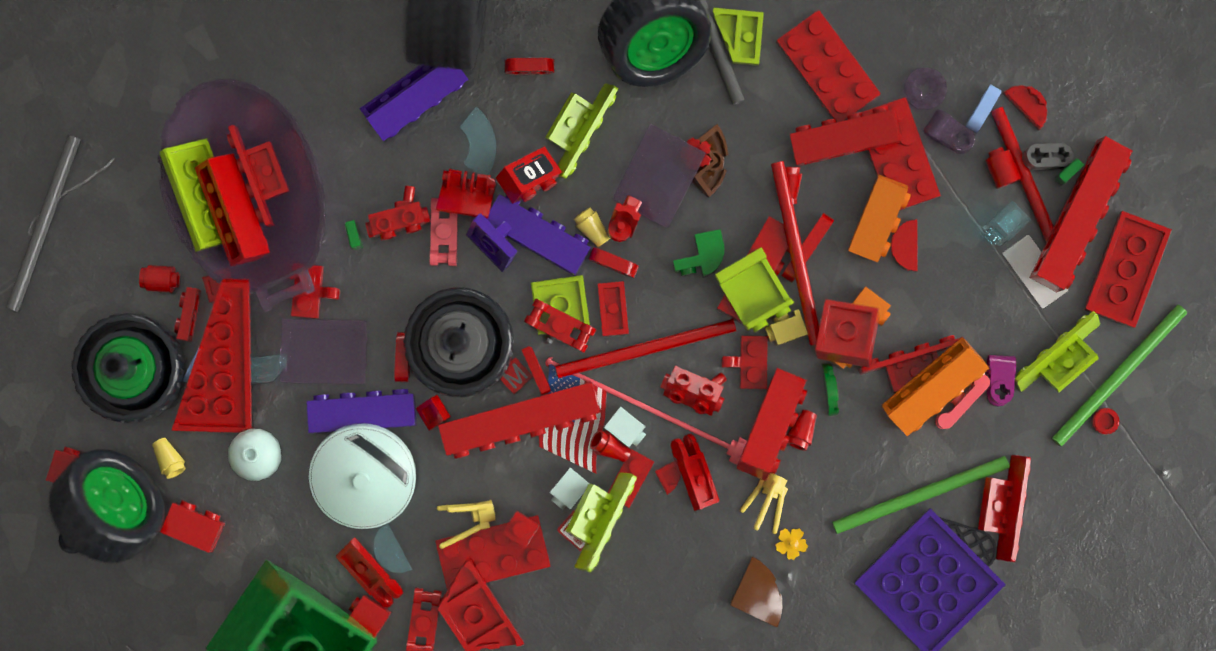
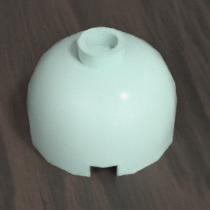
M248 429L240 432L232 440L228 449L230 466L239 477L246 480L260 481L266 479L280 465V444L270 432L263 429Z

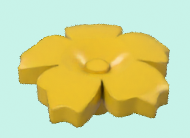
M786 528L781 530L778 537L781 542L775 544L776 551H779L781 554L787 552V559L795 560L799 556V551L806 552L808 548L806 540L801 539L804 532L801 529H792L790 534Z

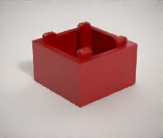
M825 299L815 349L817 359L870 368L879 322V309Z

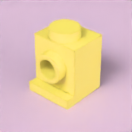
M799 309L792 312L793 317L789 318L788 314L779 319L776 317L773 319L774 324L765 327L770 342L774 341L776 346L808 334Z

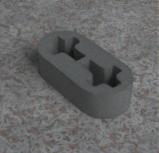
M1064 143L1034 144L1026 148L1022 153L1023 164L1032 170L1060 169L1070 164L1073 159L1072 149ZM1059 152V154L1064 155V159L1060 160V158L1052 157L1051 155ZM1031 154L1043 155L1044 158L1036 161L1035 158H1031Z

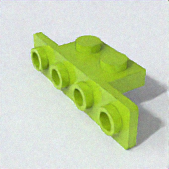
M605 83L593 104L575 93H570L545 137L565 150L557 164L562 171L558 177L566 179L575 171L576 161L581 153L585 152L588 148L590 137L594 130L601 126L603 122L602 116L616 99V92L618 91L616 86Z
M1093 311L1089 315L1082 316L1072 330L1061 334L1051 348L1040 352L1030 366L1023 367L1015 378L1017 388L1022 392L1042 376L1059 393L1099 359L1098 355L1083 339L1101 324L1098 314Z
M619 473L609 494L594 484L587 485L565 531L585 543L574 566L576 569L591 572L598 564L599 555L611 537V530L616 520L622 514L623 505L627 497L634 489V483L637 478L635 475Z

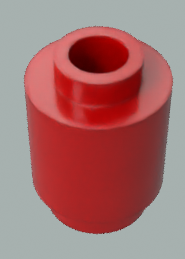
M148 265L147 267H142L139 273L140 288H146V291L173 293L174 289L178 288L180 284V273L176 272L174 266Z

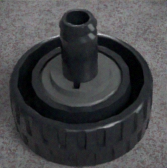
M454 287L429 295L423 302L418 304L410 315L404 331L405 357L411 371L426 387L436 393L449 397L474 396L491 388L507 371L514 353L513 329L505 311L488 295L470 288Z

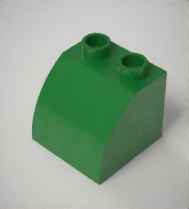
M266 559L205 649L207 651H370L377 639L355 619L318 591Z

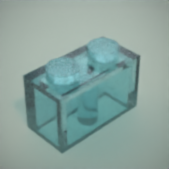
M1011 201L982 227L985 230L984 236L991 244L1002 246L1009 242L1031 219L1014 201Z

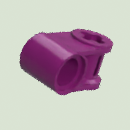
M988 355L986 364L989 369L986 370V376L990 380V385L987 388V399L993 406H1004L1014 397L1016 357ZM1001 388L1003 393H1006L1002 399H1000L998 394H995V391Z

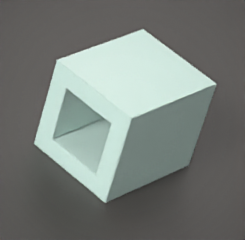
M622 407L618 409L604 427L627 447H630L631 444L637 447L646 435L643 432L646 426Z
M570 468L551 490L550 493L554 495L551 500L562 510L566 506L571 509L590 483Z

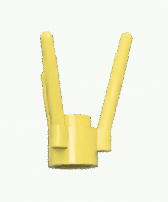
M771 473L766 481L760 479L756 488L740 508V512L744 513L762 488H764L762 493L767 496L755 523V530H759L772 498L777 499L778 497L772 529L773 534L777 533L784 497L788 490L785 487L786 479Z
M492 501L437 506L436 509L438 511H471L473 522H479L478 525L441 543L439 548L443 549L479 530L490 528L489 522L495 521Z

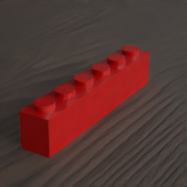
M1107 136L1096 141L1029 277L1030 279L1056 293L1065 290V288L1068 289L1075 279L1073 272L1076 266H1080L1085 259L1086 252L1084 249L1087 243H1091L1098 231L1095 227L1099 219L1102 220L1108 212V200L1110 196L1113 197L1120 187L1118 180L1121 174H1124L1131 165L1132 160L1129 159L1132 154L1131 149Z
M590 382L440 424L438 427L446 456L453 454L454 459L470 455L469 449L479 447L480 452L495 448L494 442L504 440L505 445L521 441L519 435L530 433L531 437L546 434L545 428L555 426L556 430L571 427L570 421L581 418L582 423L596 420V414L601 413L594 384Z

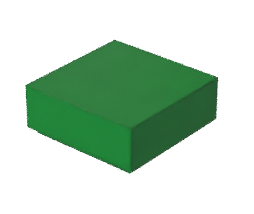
M1079 159L1073 160L1054 180L1062 186L1084 164Z
M355 220L345 222L350 247L354 250L363 248L357 222Z

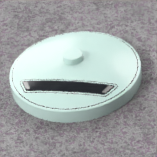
M352 424L332 432L318 446L309 469L310 489L319 508L335 522L357 529L375 528L394 520L409 504L416 483L415 463L407 446L391 431L372 424Z

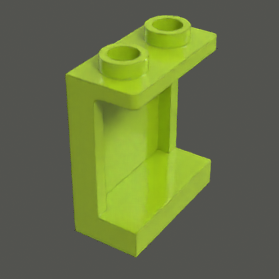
M762 247L714 276L746 331L751 328L754 332L768 325L766 321L768 318L776 315L777 319L791 311L789 306L794 303L789 298L767 261V256Z

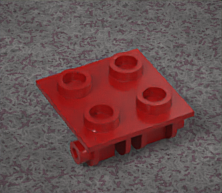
M449 168V171L444 170L442 176L443 183L436 210L477 217L481 213L488 219L496 188V178H491V175L478 174L477 180H475L476 173L473 172L471 179H467L468 171L464 172V177L462 178V171Z

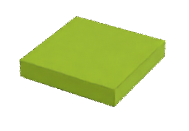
M583 275L531 282L533 302L535 298L569 316L590 325ZM543 312L539 321L546 324L550 315ZM537 329L538 335L546 334Z

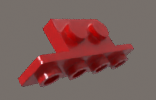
M235 125L228 126L230 131L227 134L229 144L232 149H237L240 157L236 159L238 168L242 174L246 173L249 183L245 184L250 198H255L258 208H255L257 218L260 223H265L267 227L274 226L266 200L290 192L273 145L269 141L246 150L238 128Z
M951 335L939 339L940 344L930 347L928 342L915 346V351L905 354L904 350L888 355V360L879 362V358L871 359L870 368L861 367L859 373L863 375L885 368L892 391L895 393L938 358L937 352L949 349L961 338L955 339V336Z
M1011 455L1007 480L989 477L985 479L978 530L999 533L996 553L997 560L1016 561L1019 550L1020 529L1023 523L1024 502L1027 496L1026 488L1030 474L1031 458L1027 456Z

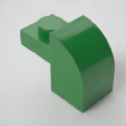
M721 229L695 234L694 240L698 255L673 260L674 272H680L681 276L697 273L696 268H701L702 278L714 273L724 257V242Z

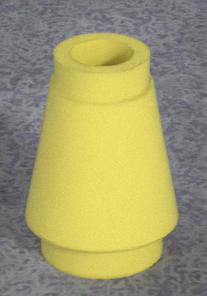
M591 207L573 219L576 222L575 227L596 247L601 246L610 239L597 211H593Z
M161 438L152 444L162 475L165 474L166 478L170 479L185 471V460L166 438Z

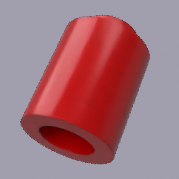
M1003 147L988 153L990 158L985 161L997 189L1022 179L1010 150L1004 151Z

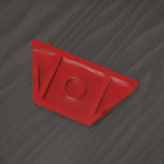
M466 559L437 606L465 651H479L482 648L490 650L498 649L500 646L523 645V639L471 559Z

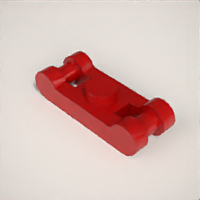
M535 298L532 304L534 308L530 316L527 315L523 322L585 353L588 347L586 343L590 336H594L597 329ZM543 312L550 315L546 324L539 321ZM574 328L581 331L577 340L570 337Z
M415 588L406 651H434L439 617L437 606L441 601L442 591L426 592L424 588ZM422 602L432 603L431 611L421 609ZM417 636L426 637V645L416 644Z

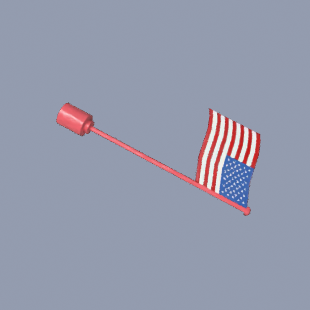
M553 357L546 359L545 364L549 367L548 384L551 388L547 394L593 382L601 413L596 414V420L582 423L581 418L570 421L571 427L556 430L555 426L545 428L546 434L539 435V447L597 474V455L590 448V442L597 431L603 430L608 392L727 448L726 454L731 456L729 462L738 465L747 440L740 437L738 442L733 440L731 444L726 443L580 373L558 379L555 366L560 364L553 361Z

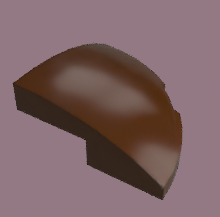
M718 124L697 138L700 140V144L704 141L711 144V152L706 154L712 159L709 165L703 167L698 165L697 170L690 169L686 164L688 159H681L680 152L672 157L685 175L708 198L719 188L727 171L723 167L724 157L728 155V148Z
M751 558L730 605L778 627L782 615V595L779 594L775 583L776 578L758 559Z

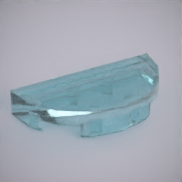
M281 354L251 358V382L268 383L274 381L282 369L286 367L288 355Z
M389 523L379 529L374 538L373 550L377 561L382 567L391 572L404 573L413 570Z

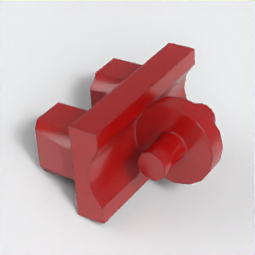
M628 195L623 205L617 203L608 225V235L611 239L623 242L629 237L632 238L641 214L638 213L642 203L640 200Z

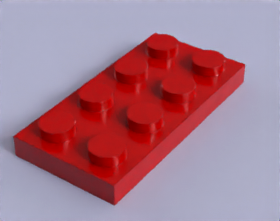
M820 10L776 41L832 119L836 118L837 122L847 120V115L858 112L881 95Z
M906 97L863 111V116L873 114L872 110L879 107L888 106L889 110H895L902 138L900 143L868 150L876 176L879 174L908 186L907 193L911 194L906 208L940 197L938 186Z
M1121 211L1084 310L1094 311L1099 316L1131 328H1136L1172 229Z
M539 515L529 517L539 523L540 526L526 548L503 535L509 522L479 530L443 549L439 548V545L454 536L435 540L447 590L468 558L471 559L486 583L551 567Z

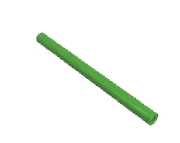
M1177 304L1052 437V440L1062 447L1183 319L1187 311Z
M1005 456L843 517L833 521V527L836 534L970 484L1009 469L1008 460Z

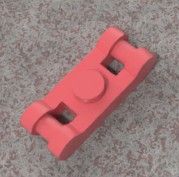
M431 198L430 266H438L439 263L457 266L458 214L450 213L449 219L440 218V211L436 210L438 198ZM439 246H449V252L439 253Z
M983 375L979 380L973 381L966 393L963 392L960 396L954 398L951 401L954 406L947 413L936 416L935 425L939 429L952 427L989 387L990 380L988 376Z

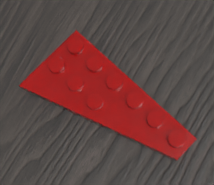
M222 279L171 431L240 433L252 429L250 284L248 279Z

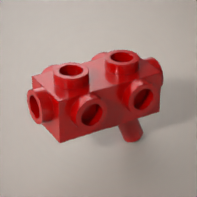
M405 186L403 201L394 202V208L368 215L370 222H366L365 225L369 238L380 237L381 240H388L396 237V232L406 230V234L422 230V225L431 222L427 206L422 207L419 201L413 202L415 187Z
M675 366L671 375L666 373L660 388L665 390L663 395L668 397L673 403H682L693 408L698 414L712 416L714 411L719 413L725 398L721 397L724 388L721 385L727 379L723 373H719L709 380L706 377H700Z

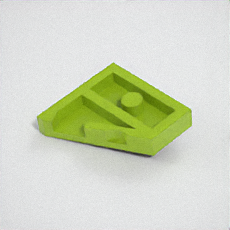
M713 8L714 18L732 63L759 66L764 12Z

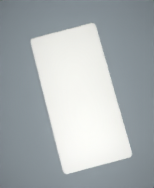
M1027 235L1004 251L1003 255L1041 308H1045L1066 293L1068 289L1065 288V290L1056 293L1029 278L1041 251L1032 238Z

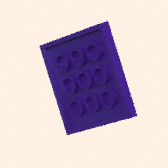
M931 508L854 582L921 651H939L1006 585Z

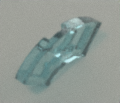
M476 107L460 126L467 135L470 144L469 155L464 164L477 175H490L496 159L495 134L487 117Z

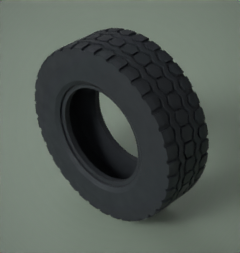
M406 0L405 56L407 62L441 68L473 70L478 55L487 0Z

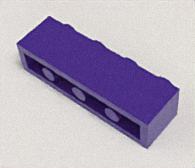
M419 65L362 106L360 110L384 141L387 138L394 137L408 123L416 121L430 107L437 106L449 93L459 90L468 78L459 69Z
M499 194L490 209L487 220L495 228L506 221L512 227L506 237L571 275L576 276L591 251V247L587 245L589 241L576 233L572 237L564 232L566 227L552 220L550 224L541 219L543 214L536 209L530 207L526 210L519 206L521 201L512 204L507 195L504 197Z
M408 389L392 390L393 395L382 396V391L366 392V397L357 398L355 393L340 394V399H329V395H314L313 401H307L308 432H334L337 429L352 424H372L383 428L417 426L415 394H408Z

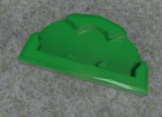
M831 363L821 364L828 416L838 415L837 401L839 397L833 365Z

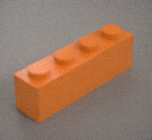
M962 337L884 402L882 407L888 417L906 436H909L912 432L918 431L931 416L941 412L949 401L960 396L968 385L973 381L979 380L989 367L974 348Z

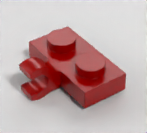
M296 264L291 310L292 317L319 319L321 298L339 300L340 289L322 287L323 266Z
M740 336V357H722L721 368H740V389H767L768 336Z

